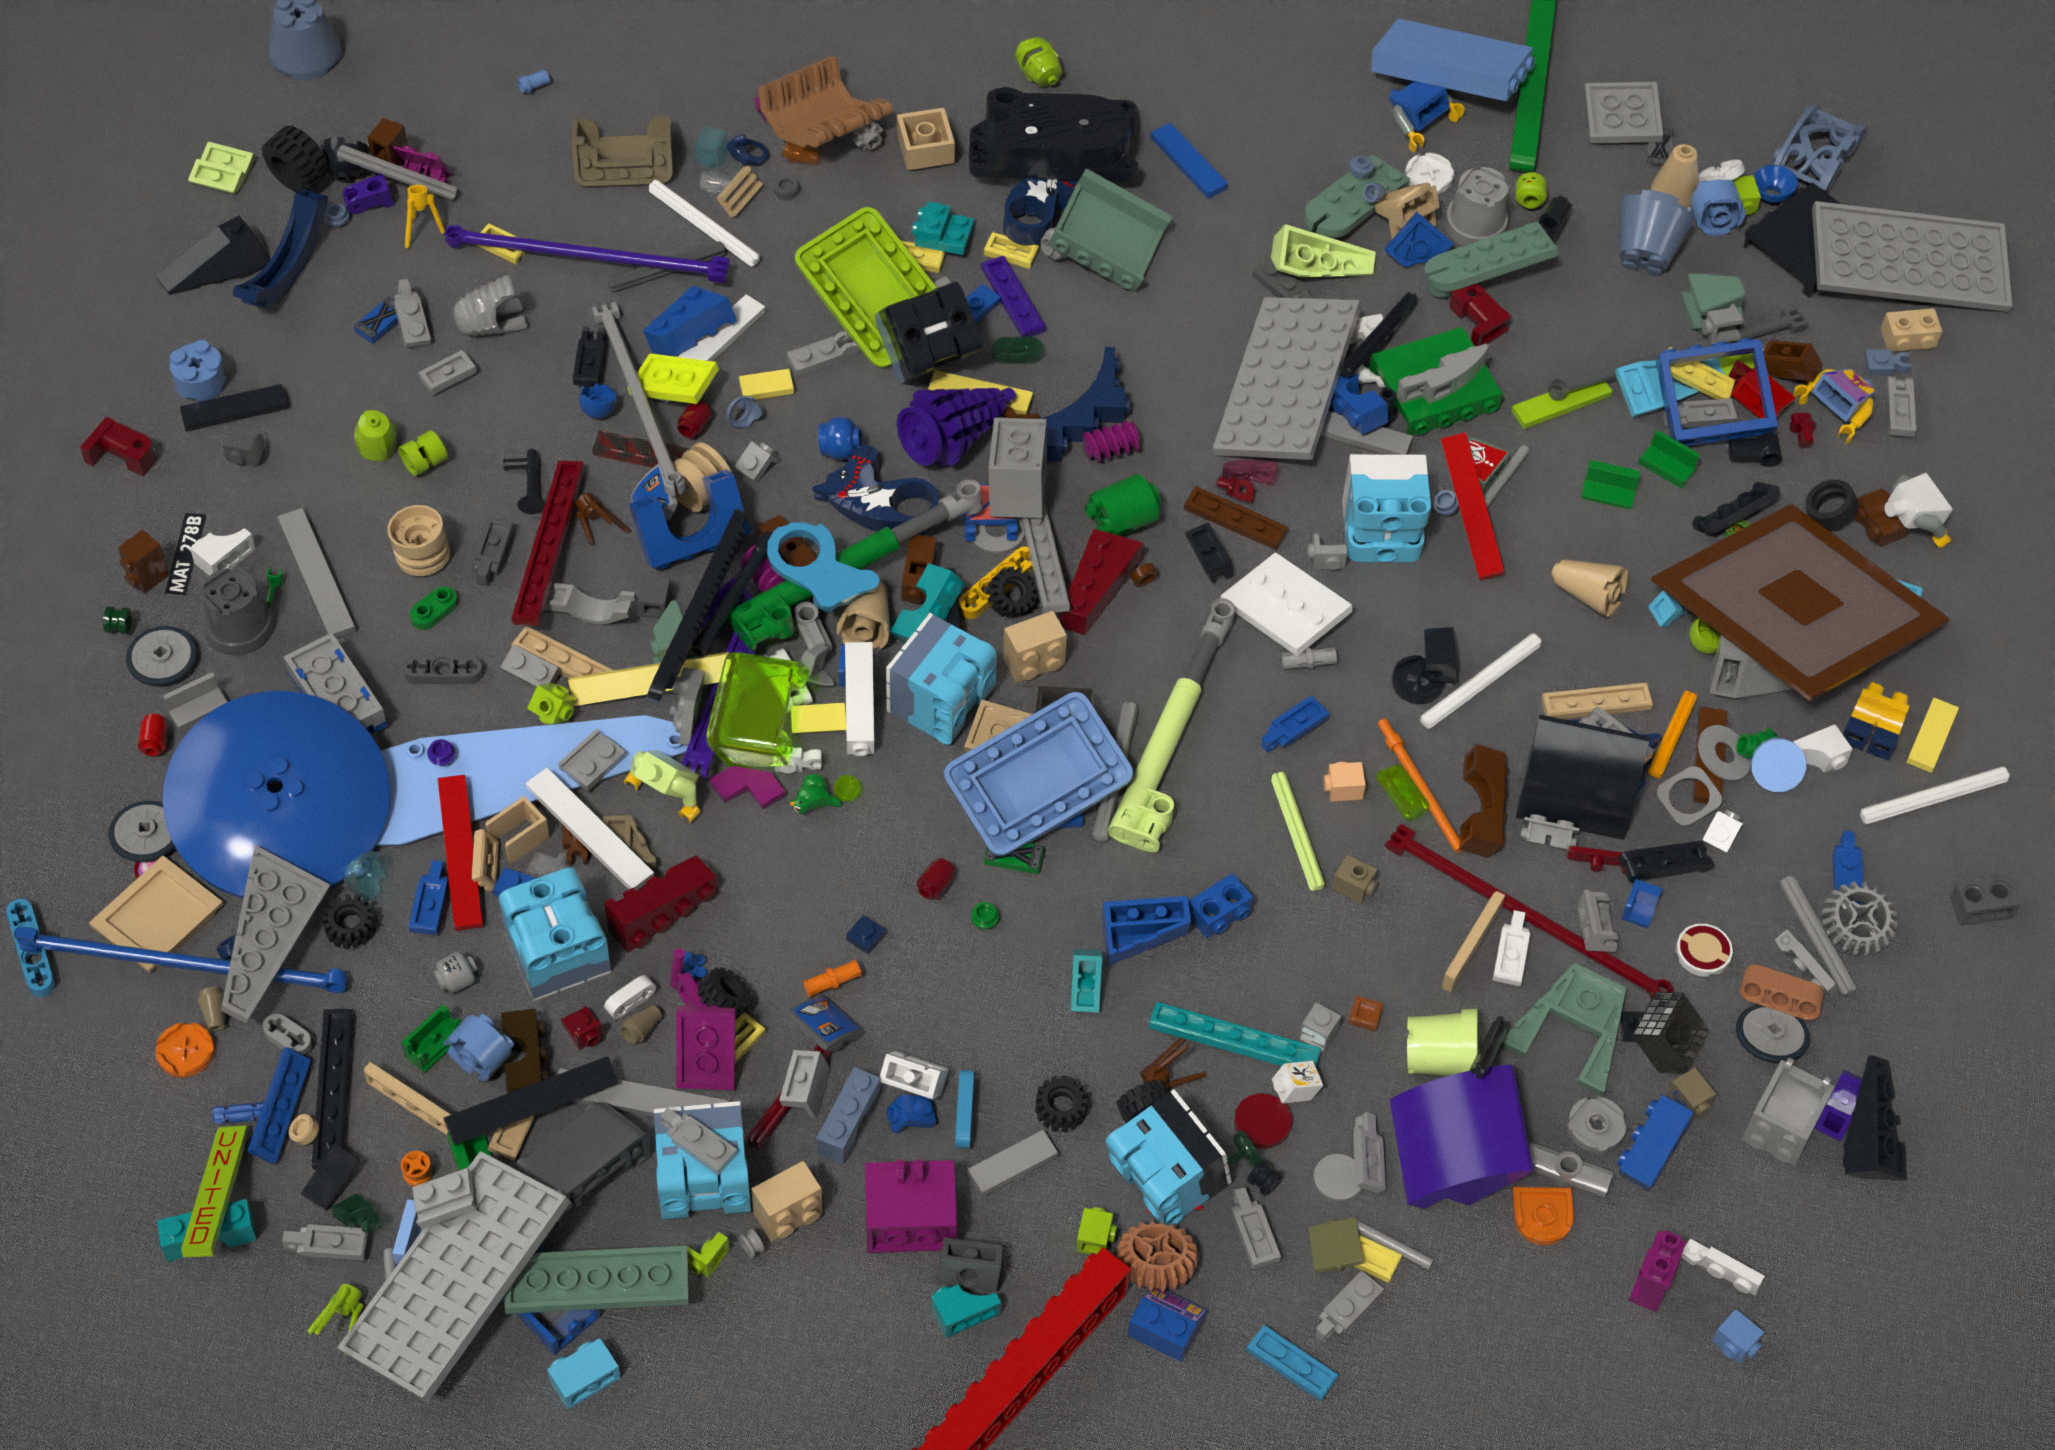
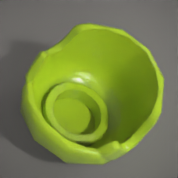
M1698 617L1690 627L1689 637L1691 644L1703 654L1716 653L1721 634Z

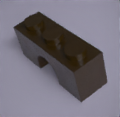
M536 1009L501 1012L502 1034L509 1037L514 1043L511 1051L519 1050L526 1054L517 1062L505 1063L507 1093L548 1078L547 1070H542L541 1062L547 1061L545 1044L540 1045L539 1039L540 1036H545L543 1019L537 1018Z

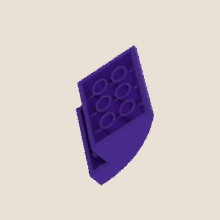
M1512 1065L1490 1067L1488 1073H1485L1481 1079L1477 1078L1476 1074H1472L1470 1071L1442 1077L1421 1084L1389 1099L1407 1203L1409 1205L1425 1209L1444 1198L1465 1205H1471L1534 1172Z

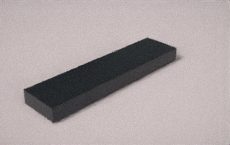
M282 384L180 406L185 431L288 409Z

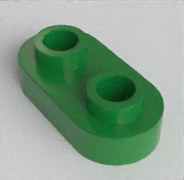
M446 586L438 587L416 603L410 610L412 625L419 630H427L453 612L458 604L455 591Z

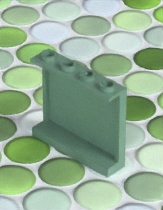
M1086 168L1078 180L1047 245L1135 293L1144 280L1143 275L1164 230L1171 221L1172 215Z

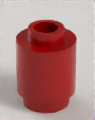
M148 714L140 723L138 749L147 756H157L166 749L168 724L163 716Z

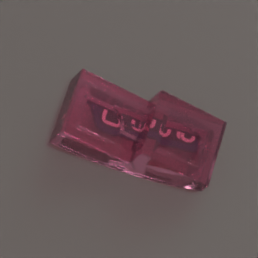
M1251 459L1230 461L1224 463L1222 477L1230 479L1231 476H1235L1236 480L1245 479L1274 486L1278 463Z

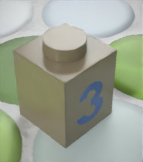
M1696 1068L1674 1079L1667 1093L1673 1101L1693 1111L1692 1118L1697 1115L1702 1117L1710 1112L1716 1093Z

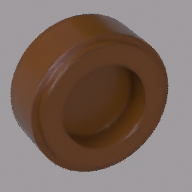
M1147 563L1134 570L1130 578L1135 586L1141 587L1152 582L1157 577L1158 571L1152 563Z

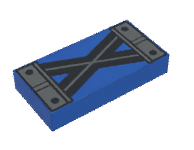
M388 296L353 326L354 332L371 344H374L398 323L394 299Z

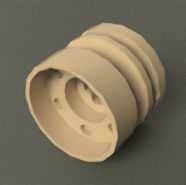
M702 442L695 443L690 450L683 454L682 458L676 459L673 462L676 472L680 473L685 481V491L680 495L678 494L676 483H674L677 501L690 511L700 512L709 504L702 478L726 469L731 472L722 456L711 446Z
M413 505L396 512L390 519L387 528L397 565L403 572L413 576H426L434 574L449 561L451 550L442 517L435 509L424 505Z

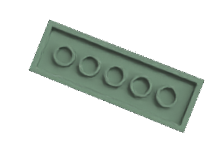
M687 1245L534 1253L505 1294V1313L689 1305Z

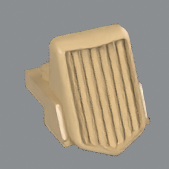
M1430 183L1417 184L1393 191L1375 204L1376 213L1389 220L1392 239L1416 212L1421 214L1432 225L1437 226L1434 210L1439 208L1437 188L1435 185L1431 186Z

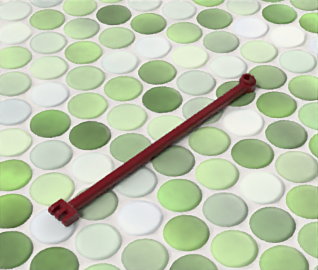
M1399 824L1396 828L1397 832H1393L1390 836L1391 840L1389 839L1385 843V847L1401 857L1404 851H1407L1489 900L1496 891L1504 894L1505 898L1502 905L1504 909L1511 913H1514V910L1525 912V921L1642 988L1645 992L1649 993L1651 1000H1667L1669 1002L1670 999H1662L1665 993H1673L1674 989L1669 981L1665 979L1654 980L1607 952L1586 951L1582 937L1413 840L1416 832L1405 825ZM1658 987L1664 988L1667 991H1661ZM1656 993H1664L1661 999H1653Z

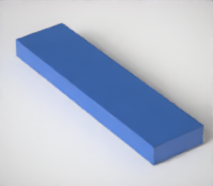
M1171 123L1151 132L1150 138L1207 199L1228 188L1227 181Z
M289 1047L282 1049L247 1151L248 1153L270 1164L277 1162L312 1059Z

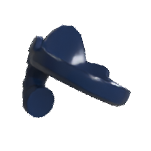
M745 134L734 137L726 146L730 155L735 160L739 159L744 165L746 163L760 165L768 158L767 148L756 140L746 139ZM747 145H755L762 150L763 155L759 157L752 156L747 153L745 147Z

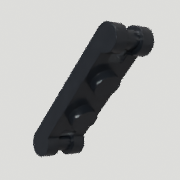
M1756 482L1751 491L1739 494L1734 501L1718 506L1716 511L1707 516H1696L1692 523L1693 528L1697 531L1717 534L1778 499L1780 488L1777 485Z
M1704 841L1623 852L1618 857L1621 866L1627 870L1626 876L1630 883H1634L1635 879L1641 880L1692 871L1704 873L1715 867L1712 857H1708L1706 854L1707 847ZM1636 862H1640L1641 866L1637 867Z

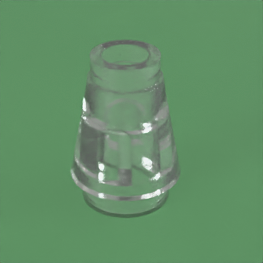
M709 169L707 172L701 171L699 191H705V194L721 193L733 178Z

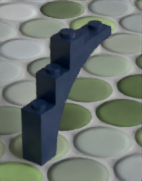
M1105 347L1103 363L1099 373L1089 389L1080 398L1061 411L1041 418L1046 419L1047 461L1062 462V452H1067L1068 442H1083V433L1090 432L1092 434L1093 430L1099 429V422H1124V413H1129L1130 398H1125V387H1120V377H1115V373H1119L1120 357H1115V347Z

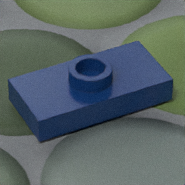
M981 284L966 297L975 324L1001 303V296L984 284Z

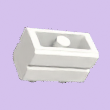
M893 1051L886 1054L880 1078L882 1083L935 1099L941 1096L949 1068L913 1056L907 1057L906 1054Z

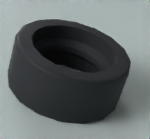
M1831 479L1821 482L1808 493L1805 501L1809 516L1827 530H1834L1847 525L1853 520L1859 509L1858 499L1852 487L1842 480ZM1836 496L1846 498L1845 503L1835 511L1828 513L1818 511L1823 502Z

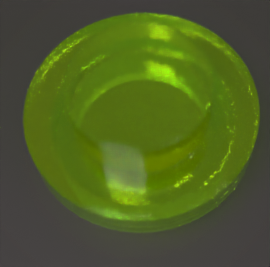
M842 775L835 781L833 791L840 800L852 801L860 795L861 785L854 776Z

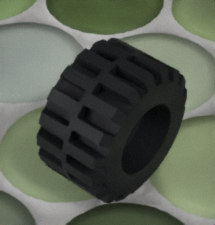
M284 126L262 146V156L271 173L284 186L294 192L309 190L328 172L327 160L320 147L309 135L294 126Z

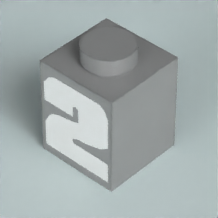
M1315 1003L1302 1023L1299 1040L1306 1044L1320 1047L1321 1052L1324 1053L1338 1032L1341 1015Z

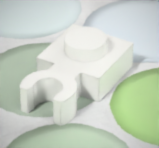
M1382 314L1358 318L1350 344L1356 342L1359 338H1362L1364 341L1383 320Z
M774 748L775 772H802V767L812 770L821 769V750L814 749L802 752V748Z

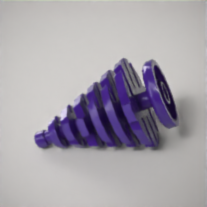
M1009 387L1001 391L998 388H975L971 391L969 388L918 390L912 395L914 400L910 402V406L903 408L898 414V436L906 453L917 464L927 466L937 463L942 466L948 464L949 467H952L979 437L987 431L989 426H992L994 418H998V416L1003 414L1007 409V404L1015 401V391Z

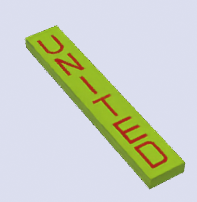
M247 1126L218 1127L182 1244L181 1252L183 1257L214 1255L249 1135Z

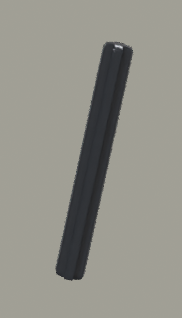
M1498 1016L1496 1021H1493L1470 1068V1072L1476 1074L1479 1079L1483 1078L1485 1073H1488L1509 1028L1510 1023L1509 1021H1504L1503 1016Z

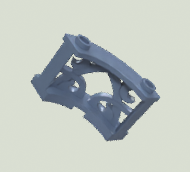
M1814 103L1805 108L1803 115L1791 131L1783 147L1777 148L1772 161L1775 162L1774 165L1783 166L1791 170L1797 178L1808 183L1813 182L1821 189L1830 191L1844 165L1842 158L1845 154L1850 156L1856 149H1859L1869 126L1861 122L1856 125L1848 123L1819 110L1821 105ZM1822 131L1830 132V139L1836 146H1822L1814 152L1809 142L1808 134ZM1824 154L1829 155L1831 158H1824ZM1791 155L1797 156L1793 165H1799L1804 159L1806 160V163L1800 170L1796 171L1785 166L1787 159ZM1809 168H1811L1820 181L1805 175Z

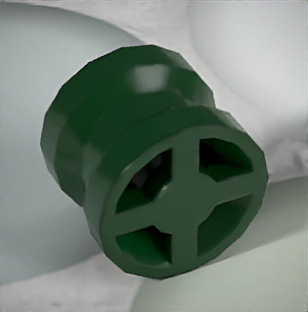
M107 606L103 617L105 633L120 631L121 634H129L132 625L131 609L123 607L121 610H117L113 606Z

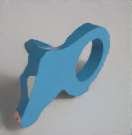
M806 522L790 523L783 527L779 526L772 533L768 541L767 554L773 571L789 582L810 591L813 594L814 605L819 610L831 612L839 606L848 605L860 595L874 592L879 584L880 578L872 570H859L835 560L834 538L830 531L821 523L818 526ZM793 537H806L818 545L820 554L810 565L794 567L785 563L778 551L786 540Z

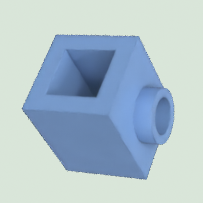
M1735 1309L1717 1329L1712 1341L1720 1347L1725 1356L1735 1359L1741 1364L1747 1356L1753 1359L1763 1346L1760 1340L1764 1331Z

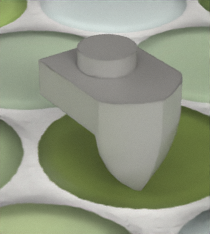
M818 643L813 648L807 649L801 659L803 664L800 673L801 679L817 686L834 685L832 678L822 670L829 647Z

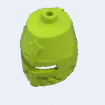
M1034 37L1019 43L1015 59L1021 71L1030 82L1033 81L1040 87H1048L1059 81L1063 71L1058 59L1059 55L1049 41L1047 42L1046 39L1041 37ZM1043 48V51L1031 55L1027 62L1024 63L1026 56L1030 52Z
M366 410L360 416L354 432L357 451L363 458L368 460H388L394 454L397 447L396 426L384 413L377 410Z

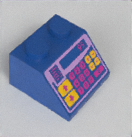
M1154 1288L1152 1292L1150 1290L1147 1291L1137 1306L1129 1322L1128 1336L1182 1362L1208 1310L1167 1290H1164L1162 1293L1159 1288Z

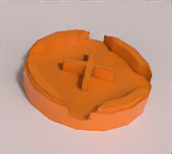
M184 1022L167 1028L158 1037L155 1051L157 1062L162 1070L171 1076L180 1078L194 1076L204 1071L211 1063L215 1053L214 1042L208 1030L197 1023L184 1024Z

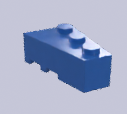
M1661 1095L1659 1101L1652 1100L1645 1115L1649 1116L1644 1126L1640 1124L1637 1126L1631 1137V1140L1635 1141L1630 1151L1626 1149L1623 1151L1617 1162V1165L1621 1166L1619 1169L1620 1176L1649 1192L1665 1168L1673 1150L1677 1148L1685 1129L1689 1128L1693 1116V1111L1664 1095Z

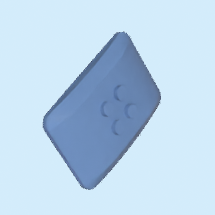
M1072 692L953 760L944 770V777L950 789L988 849L997 856L1007 855L1060 826L1127 785L1133 776V769L1088 698L1080 692Z

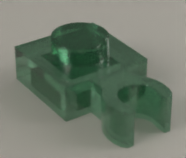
M353 1194L331 1207L333 1217L349 1228L360 1225L363 1232L370 1233L369 1224L381 1226L380 1216L374 1212L373 1205L357 1194Z

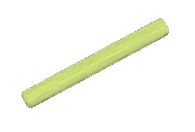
M1284 772L1274 773L1271 782L1309 888L1312 891L1321 890L1324 888L1325 882L1287 776Z

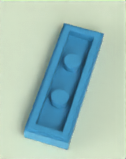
M1266 1325L1261 1327L1247 1346V1352L1319 1401L1324 1399L1338 1380L1339 1375Z

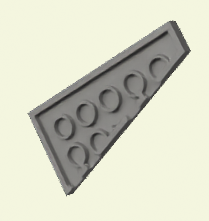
M254 845L221 1005V1011L246 1024L330 887V884L257 845Z

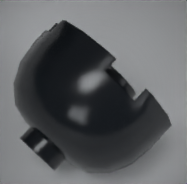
M343 137L325 139L324 144H321V150L326 157L327 171L330 175L334 176L338 181L347 182L364 173L366 168L341 160L337 157L340 146L345 145L370 155V149L367 144L358 140L357 145L346 143Z

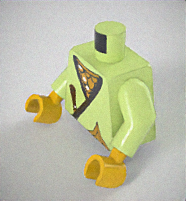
M658 750L638 751L635 753L630 772L625 778L624 784L627 785L629 782L635 786V790H638L642 782H645L663 794L683 798L684 807L678 814L681 818L686 816L689 823L700 813V809L695 805L697 802L695 783L700 776L699 774Z

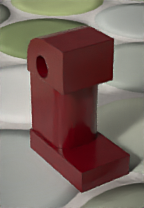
M1473 284L1452 291L1449 308L1460 319L1467 316L1477 325V327L1473 328L1471 341L1474 346L1489 344L1509 331V328L1504 323L1511 320L1512 316L1482 286ZM1474 292L1476 295L1470 296L1468 293Z
M107 416L80 446L84 462L94 467L101 457L108 452L125 460L128 470L143 477L156 461L155 453L152 450V442L148 436L128 428Z

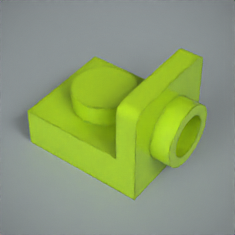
M718 1232L712 1240L708 1239L705 1242L700 1254L687 1247L688 1269L699 1275L702 1273L709 1278L730 1251L728 1237Z

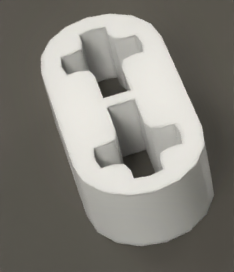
M647 975L639 976L609 997L604 1004V1008L613 1019H619L648 1000L654 994L656 985Z

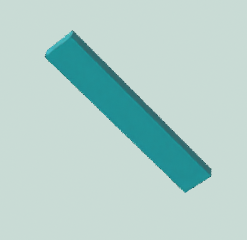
M1156 1002L1148 1026L1152 1030L1280 1066L1286 1063L1313 1061L1316 1067L1321 1048L1160 1002Z

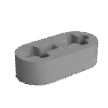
M272 1014L264 1020L263 1030L265 1036L282 1050L289 1047L304 1056L311 1052L313 1044L310 1034L305 1029L281 1014ZM281 1025L284 1034L279 1030L272 1032L271 1027H279ZM291 1038H293V1039H294L295 1041H297V1042H300V1041L303 1040L304 1045H303V1046H301V1045H296V1046L294 1047V1044H293V1041H292Z

